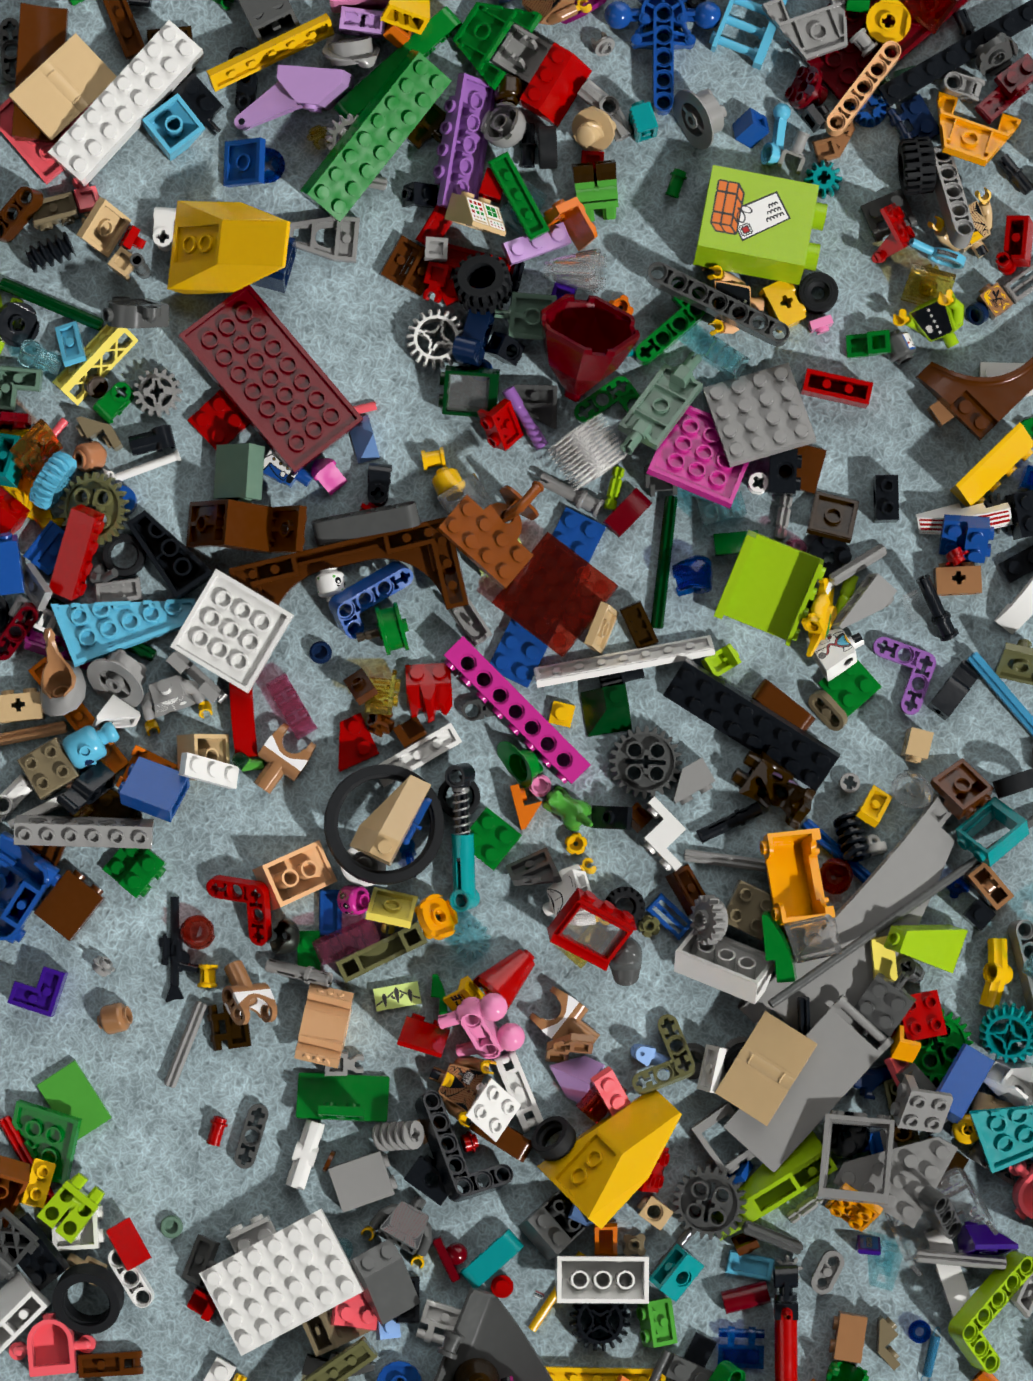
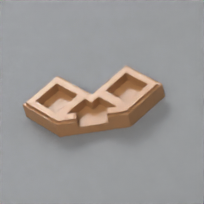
M834 119L830 121V125L833 128L838 129L842 126L839 120ZM853 120L841 135L812 141L818 164H820L821 160L827 162L840 158L855 131Z
M570 1033L547 1042L545 1061L556 1063L567 1061L569 1052L592 1054L594 1035Z

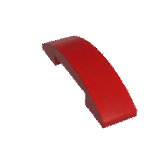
M229 682L235 758L258 757L253 687L249 693H246Z

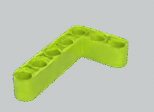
M1011 1251L1007 1254L1006 1269H994L948 1325L949 1335L970 1365L989 1374L995 1373L998 1370L1000 1358L982 1332L1033 1273V1257L1017 1251Z

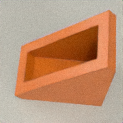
M609 1220L602 1229L594 1224L595 1256H617L616 1220Z

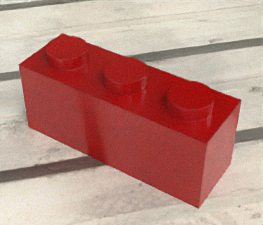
M807 368L800 394L866 409L869 405L873 382Z

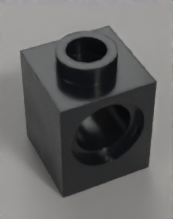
M494 331L484 352L505 364L516 366L522 357L525 345L507 334Z

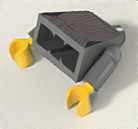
M415 1195L410 1204L401 1201L399 1204L392 1203L377 1212L370 1221V1226L365 1227L361 1231V1235L364 1234L365 1230H369L372 1236L368 1241H371L376 1234L386 1240L391 1238L396 1246L413 1255L411 1266L415 1259H419L422 1262L419 1269L423 1268L424 1256L427 1255L432 1243V1227L428 1222L429 1216L422 1212L426 1201Z

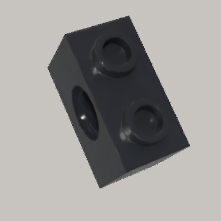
M798 449L770 456L768 489L770 496L796 497V491H800L801 477H797V468H802V455H798ZM782 467H789L792 470V474L787 478H783L779 475V470Z
M875 475L873 477L874 523H896L899 520L898 475Z
M420 1155L405 1175L404 1180L441 1206L447 1198V1194L438 1169L435 1166V1161L428 1155L425 1157ZM433 1172L438 1176V1182L433 1185L428 1184L425 1176Z

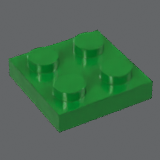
M858 659L854 665L828 682L824 677L818 682L820 687L845 711L847 717L882 687Z
M487 807L470 827L471 831L469 832L474 833V855L493 871L522 836Z

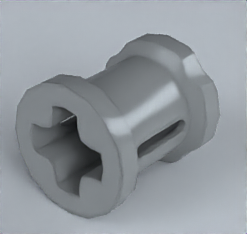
M865 28L859 30L849 40L851 44L854 43L862 52L861 56L863 58L872 53L879 45L877 42L874 43L866 34L867 30Z

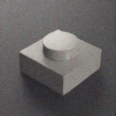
M426 236L424 261L447 262L448 238Z

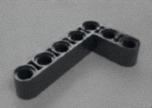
M429 1090L416 1100V1112L424 1128L427 1142L446 1194L450 1200L461 1202L498 1190L512 1181L513 1171L506 1164H499L470 1174L440 1094L437 1091ZM425 1100L430 1101L432 1107H429ZM433 1121L439 1124V1128L435 1127ZM441 1142L446 1144L447 1150L442 1147ZM449 1164L454 1166L455 1172L450 1169ZM497 1173L502 1176V1181L498 1179ZM477 1179L482 1182L483 1187L477 1183ZM457 1185L463 1189V1193L459 1192Z

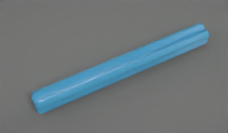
M978 652L971 654L967 661L1033 737V716Z

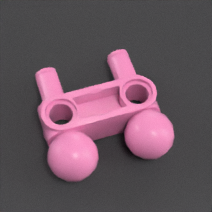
M488 993L482 999L468 997L461 1002V1005L457 1006L455 1011L438 1015V1024L441 1029L460 1024L471 1040L456 1045L458 1058L478 1054L485 1059H494L504 1050L516 1051L521 1048L525 1040L524 1030L518 1024L506 1023L499 1029L494 1021L504 1018L508 1009L506 999L498 993Z

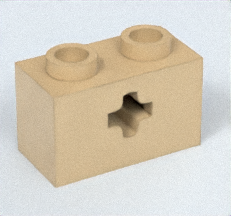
M37 688L23 689V693L14 694V690L0 691V724L45 720V714L40 702V691L37 692ZM18 700L25 703V706L21 707V711L14 708V704H18Z
M914 727L908 728L900 756H904L905 761L914 764L927 760L934 732Z

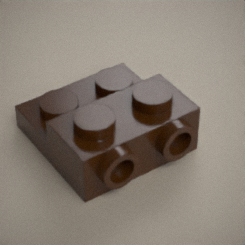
M963 758L938 774L930 782V785L945 799L943 805L958 820L963 817L966 819L970 818L976 812L978 806L983 807L992 799L990 796L994 790V787Z

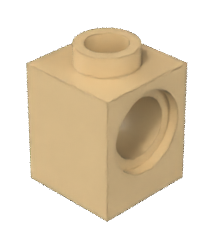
M650 1195L648 1198L644 1196L637 1205V1208L640 1209L638 1215L660 1231L674 1213L672 1209L653 1195ZM651 1205H657L660 1208L658 1216L651 1217L647 1214V1210Z

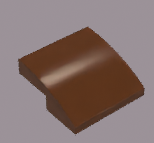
M401 235L379 275L417 296H421L427 286L423 282L429 261H424L425 247L419 246Z

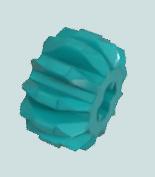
M821 160L820 167L814 162L812 164L813 170L807 169L805 172L809 177L804 178L805 183L819 185L818 192L821 193V199H825L826 192L830 197H833L834 190L839 191L840 185L838 183L842 181L841 176H836L840 169L832 170V162L826 167L824 160ZM821 175H824L825 179L828 178L825 184H822L821 180L818 181Z

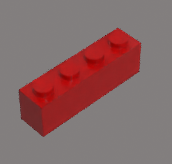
M83 504L71 508L49 585L53 593L71 601L85 593L87 584H85L86 578L93 567L91 563L92 557L99 545L97 542L98 536L104 528V513Z

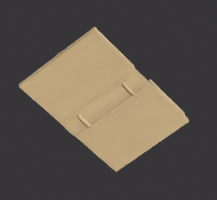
M75 33L8 96L41 132L52 141L98 98L117 76Z
M765 1011L715 1093L768 1126L818 1044Z

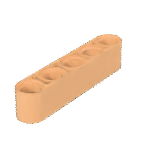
M888 41L882 45L828 115L825 130L829 135L839 136L844 132L895 66L901 55V47L897 42ZM892 49L896 56L889 58L885 55L884 51ZM879 67L882 70V74L874 75L871 72V68ZM864 84L868 87L869 91L861 93L858 91L857 86ZM851 102L855 105V109L848 111L844 108L843 104ZM834 119L839 120L842 126L838 129L833 128L830 125V121Z

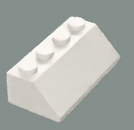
M693 929L675 951L674 972L756 1004L766 991L775 968V960L766 961L765 952L725 936L722 937L721 941H717V944L701 945V942L696 941L697 936H693Z
M556 1256V1302L649 1304V1257Z

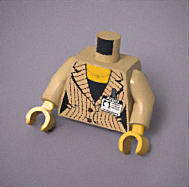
M984 187L985 194L982 197L978 190L975 191V196L980 202L975 201L968 205L975 230L966 248L958 249L950 243L942 218L935 216L937 220L935 226L932 222L928 221V227L934 230L942 246L953 251H960L961 253L971 248L977 259L989 252L983 241L990 236V231L993 229V213L990 203L991 192L986 187Z

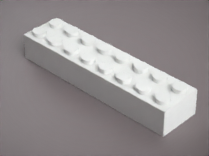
M168 20L48 151L51 158L85 187L143 124L142 119L157 109L205 56L203 49L174 23Z

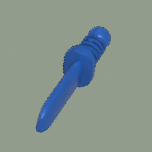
M428 797L424 799L402 843L403 845L410 843V839H412L411 837H413L416 829L421 831L422 826H420V823L432 799Z

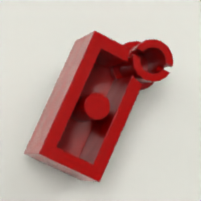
M1007 215L1004 252H1000L996 256L998 259L996 260L998 269L1003 275L1013 274L1017 267H1030L1033 240V221L1030 216Z

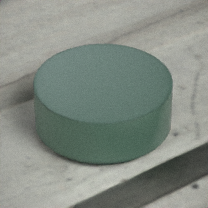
M168 1215L160 1223V1231L167 1238H176L183 1230V1222L176 1215Z

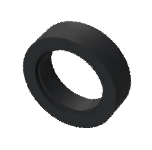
M91 1263L78 1264L67 1269L60 1277L52 1296L53 1309L58 1319L71 1330L83 1334H97L109 1329L116 1322L124 1304V1290L119 1279L107 1268ZM80 1282L95 1284L106 1293L109 1300V1308L98 1315L81 1313L70 1303L68 1289Z

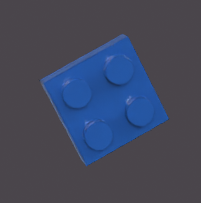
M259 137L225 141L223 186L238 187L264 184L266 139Z

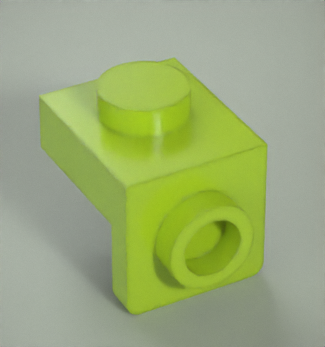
M729 643L716 651L715 655L701 660V663L707 671L718 677L740 664L741 660L737 650Z

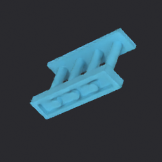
M730 0L718 31L713 30L709 44H712L710 51L715 52L717 45H721L749 56L753 60L752 67L760 70L777 27L768 16L766 19L770 20L767 27L763 26L762 28L729 16L734 4L767 16L761 7L762 4L751 0ZM783 0L785 6L788 0ZM727 24L758 36V39L762 40L759 48H751L721 36L725 25Z

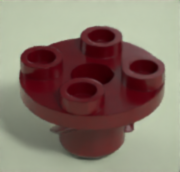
M801 66L797 70L796 78L785 92V98L788 99L792 107L802 109L810 103H813L814 106H820L825 102L828 96V89L821 85V71L814 66Z

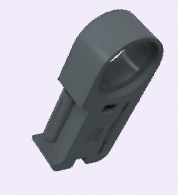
M504 695L493 696L496 702H503L505 700ZM480 699L465 702L462 706V715L469 721L485 719L484 715L486 717L496 716L492 712L494 706L489 701L483 703ZM470 704L478 707L479 711L475 717H468L465 713L466 707Z

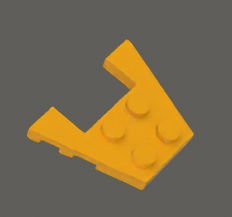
M939 91L936 102L942 152L985 167L1018 129L1022 119L1003 113L997 129L967 120L953 114L958 98Z

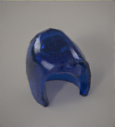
M694 555L672 566L678 596L691 593L704 594L712 591L713 569L712 562L708 557Z

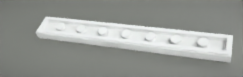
M711 635L535 667L534 675L537 688L685 661L686 658L691 660L715 655V649Z

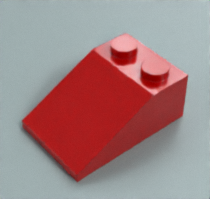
M412 1013L411 1017L406 1016L397 1045L441 1058L450 1029H441L438 1020L430 1023L424 1021L425 1016Z

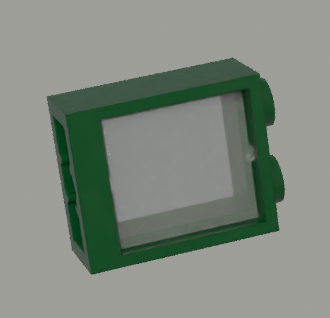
M446 365L445 372L440 374V385H444V394H439L438 407H443L442 414L479 417L477 412L480 409L489 412L498 404L500 369Z

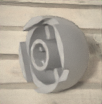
M501 102L496 104V109L492 112L489 110L485 114L481 123V132L484 134V138L492 145L499 148H510L518 144L523 138L527 125L525 116L518 107L511 102Z

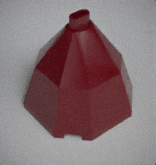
M565 294L540 312L544 350L549 366L565 389L564 396L574 402H579L581 395L617 370L640 337L639 330H635L634 316L598 296L589 295L587 300H575L574 294Z

